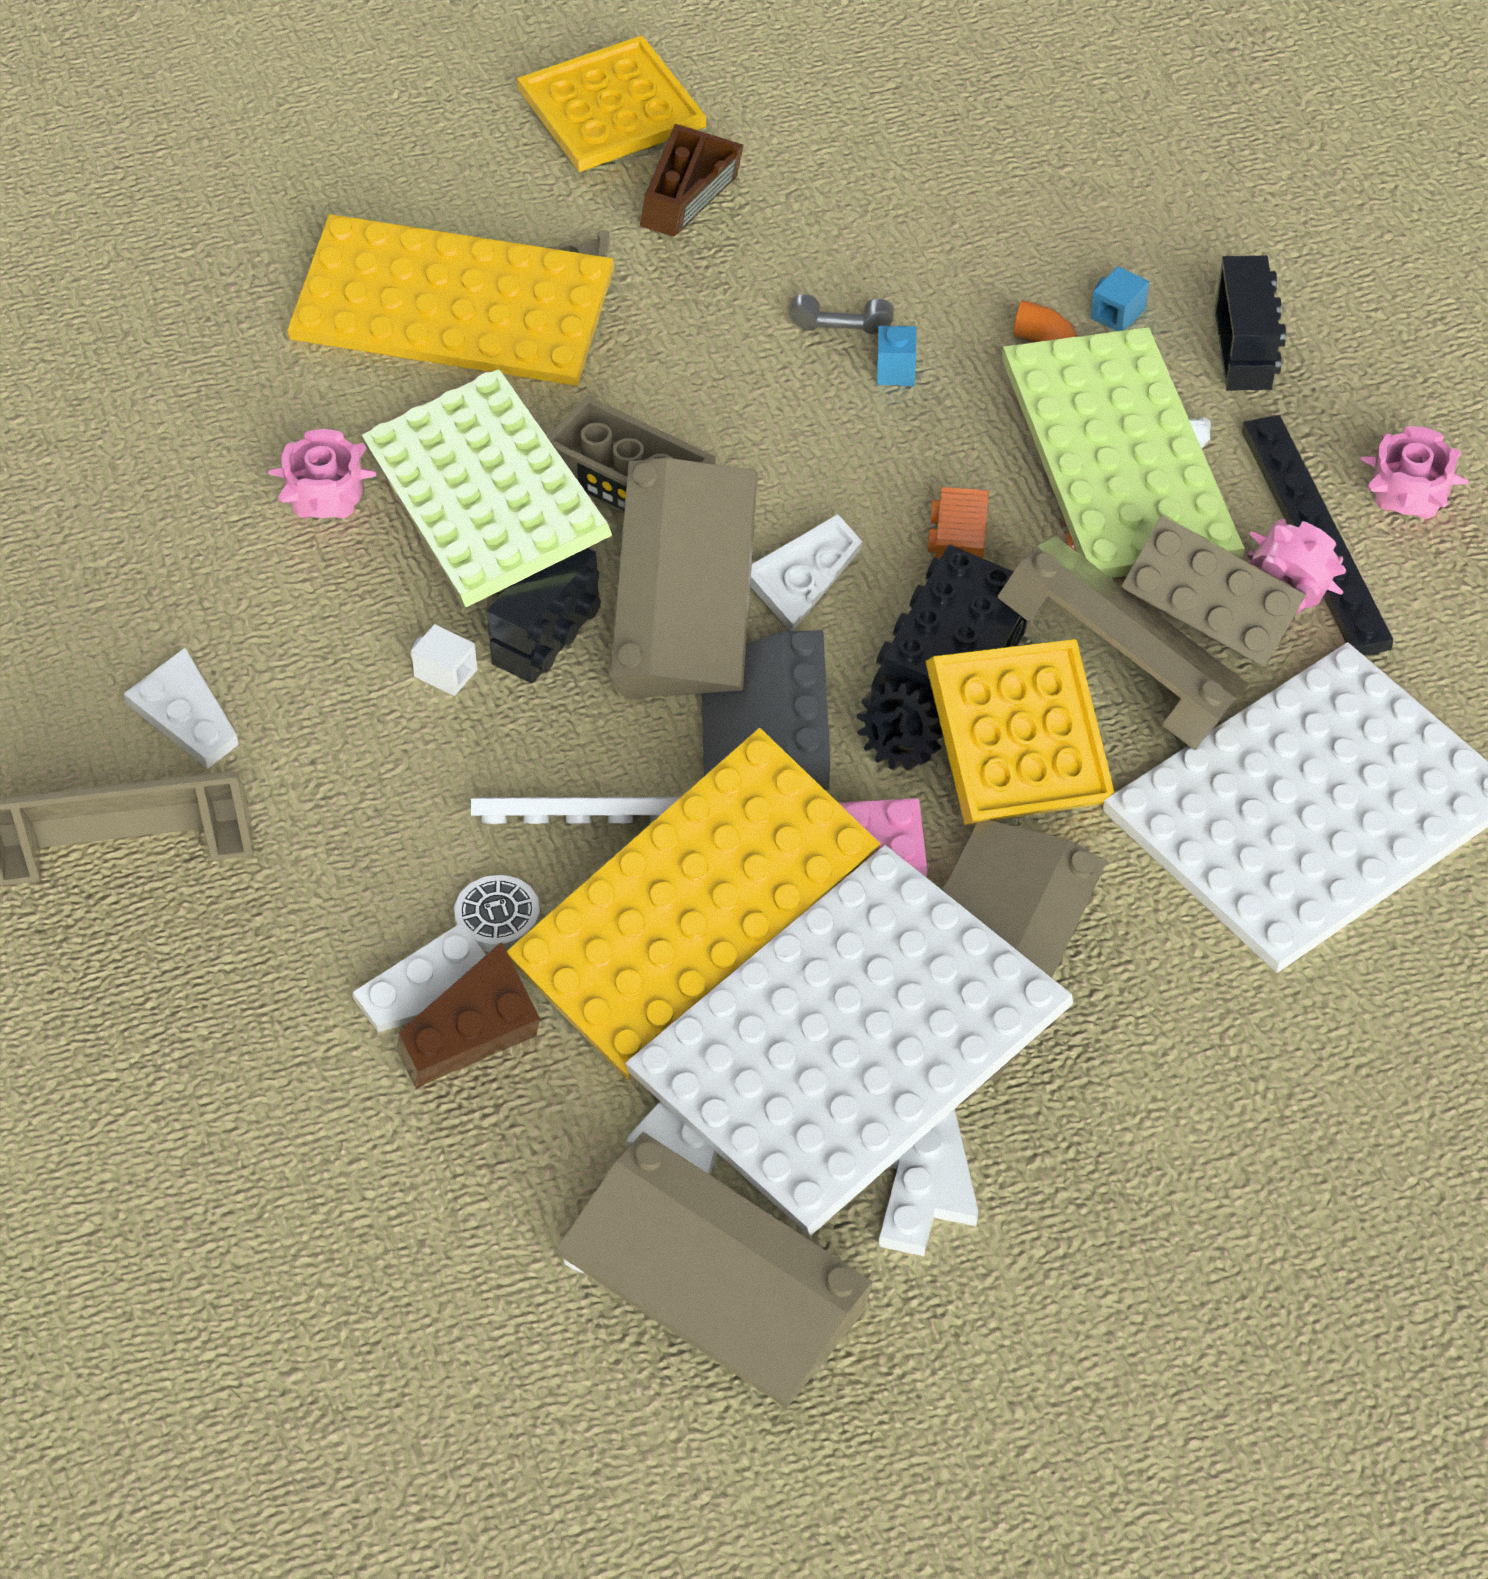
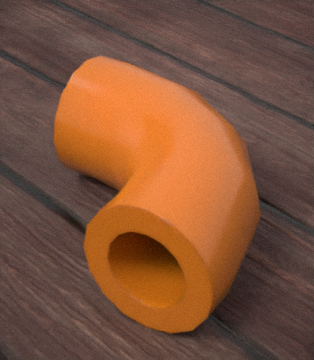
M1024 300L1020 302L1014 325V337L1031 342L1079 337L1073 325L1054 309Z

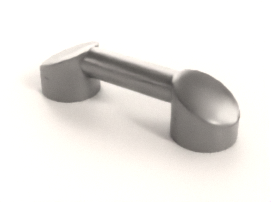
M805 294L795 296L790 301L789 315L792 321L798 327L808 331L815 330L817 327L863 329L867 334H877L878 326H890L894 316L893 305L884 299H873L867 302L864 307V314L819 312L818 300L813 296Z

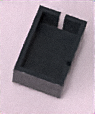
M1268 255L1222 256L1215 304V318L1226 391L1272 390L1274 374H1280L1281 353L1278 349L1285 346L1286 328L1285 324H1279L1278 321L1281 318V298L1274 297L1277 290L1276 271H1270Z
M586 548L506 588L487 610L489 636H492L490 640L492 665L531 684L534 683L543 671L547 672L552 667L557 654L565 645L568 646L575 640L578 629L581 628L587 619L594 618L600 608L601 599L598 590L599 571L597 570L596 551Z

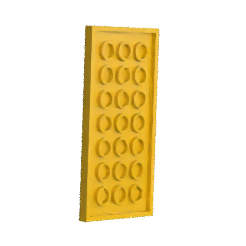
M329 214L287 332L290 340L487 372L500 369L502 374L578 386L614 271L613 258Z
M759 728L507 950V953L513 965L627 1080L632 1076L625 1064L629 1059L880 849L881 843Z

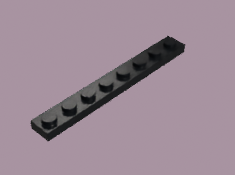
M1275 415L1243 422L1242 434L1284 519H1286L1287 525L1299 527L1303 521L1321 529L1336 542V546L1333 549L1338 557L1343 556L1341 565L1345 567L1346 572L1333 578V581L1343 593L1341 595L1327 590L1323 598L1345 642L1351 644L1363 656L1391 650L1394 639L1281 416Z

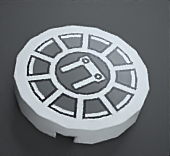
M506 875L485 876L471 882L459 893L454 905L456 926L462 922L478 945L486 952H490L501 942L505 950H509L541 921L539 899L531 886L519 878Z

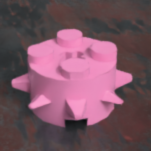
M1408 426L1405 427L1404 433L1395 435L1386 433L1382 435V442L1379 445L1377 456L1361 457V461L1375 467L1372 481L1368 484L1367 488L1375 493V502L1381 509L1394 510L1401 514L1417 515L1424 519L1433 517L1440 507L1443 508L1448 505L1447 499L1450 496L1452 484H1468V479L1455 473L1457 459L1461 456L1460 450L1450 448L1443 442L1444 436L1441 433L1426 427Z
M328 429L307 431L304 433L305 439L296 443L289 442L281 455L282 467L269 470V474L284 478L285 487L278 496V500L282 503L290 502L293 512L299 517L346 518L354 513L355 505L360 501L364 491L362 479L376 476V471L360 466V458L364 454L366 446L363 443L352 444L344 439L343 433Z
M1286 519L1274 522L1266 536L1250 531L1249 534L1260 545L1258 549L1247 554L1251 560L1250 563L1306 593L1303 602L1296 612L1297 614L1301 613L1304 608L1318 605L1327 590L1342 595L1343 591L1336 585L1333 578L1346 572L1345 567L1341 565L1343 556L1338 557L1333 551L1336 542L1324 531L1303 521L1299 527L1286 525Z

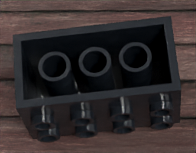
M948 545L941 558L934 557L926 573L925 579L928 581L925 586L919 584L916 587L909 607H911L909 614L902 612L893 631L894 640L892 643L885 641L881 647L876 664L881 667L874 677L871 689L881 684L885 685V683L893 679H898L900 684L911 679L914 682L915 691L923 686L928 688L925 697L930 701L934 699L926 665L928 659L933 656L1019 646L1026 633L1028 621L997 598L1014 571ZM899 699L888 700L890 703L896 701L899 704H902L904 702L903 700ZM934 707L935 713H938L937 707Z

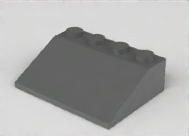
M823 630L782 631L747 643L743 690L702 693L704 776L757 729L761 728L824 790H829L830 747Z

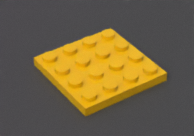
M643 35L517 78L519 92L579 172L666 142L675 124L695 130L706 127V115Z
M1077 639L933 656L926 661L965 825L985 820L995 821L1102 805L1105 799L1115 793Z

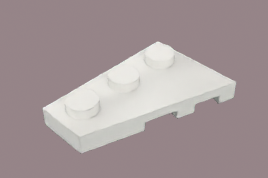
M837 514L753 563L751 566L750 587L789 631H794L859 553L862 540Z
M185 648L123 694L127 706L207 769L239 745L237 734Z
M461 922L352 992L353 999L377 1032L409 1024L486 954Z

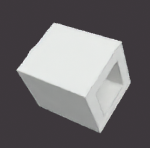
M434 624L424 636L417 638L412 646L411 658L414 677L450 695L455 696L477 671L475 643Z

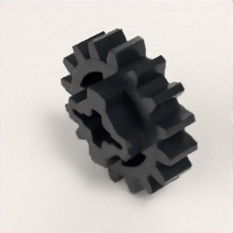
M893 679L885 683V685L881 684L871 689L872 695L862 699L861 703L867 710L858 713L856 718L865 722V727L858 730L857 733L860 736L868 737L869 741L863 748L865 751L873 748L877 751L875 757L877 763L889 759V769L894 770L902 765L905 771L918 766V764L921 766L930 761L931 755L942 748L936 741L944 736L942 728L938 727L940 720L938 713H935L934 707H936L935 699L930 701L926 699L925 696L928 691L926 686L915 691L913 680L908 679L900 684L898 679ZM899 699L903 700L904 702L902 704H899L896 701L890 703L888 700ZM900 745H903V746L906 747L907 749L910 748V747H914L915 749H913V750H904V749H900L899 746H900Z

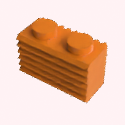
M941 487L940 500L932 501L931 523L938 524V529H930L928 552L936 553L935 557L941 558L947 546L952 545L978 557H984L989 490Z

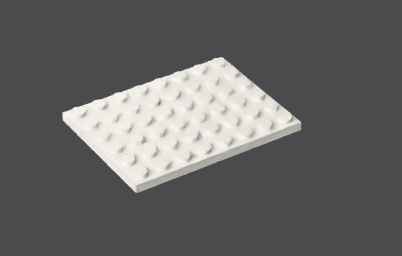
M1347 642L1211 730L1196 750L1188 745L1105 799L1103 811L1269 967L1278 973L1488 827V761Z
M884 845L625 1064L628 1072L805 1233L811 1236L1073 1004L1070 992L889 847Z

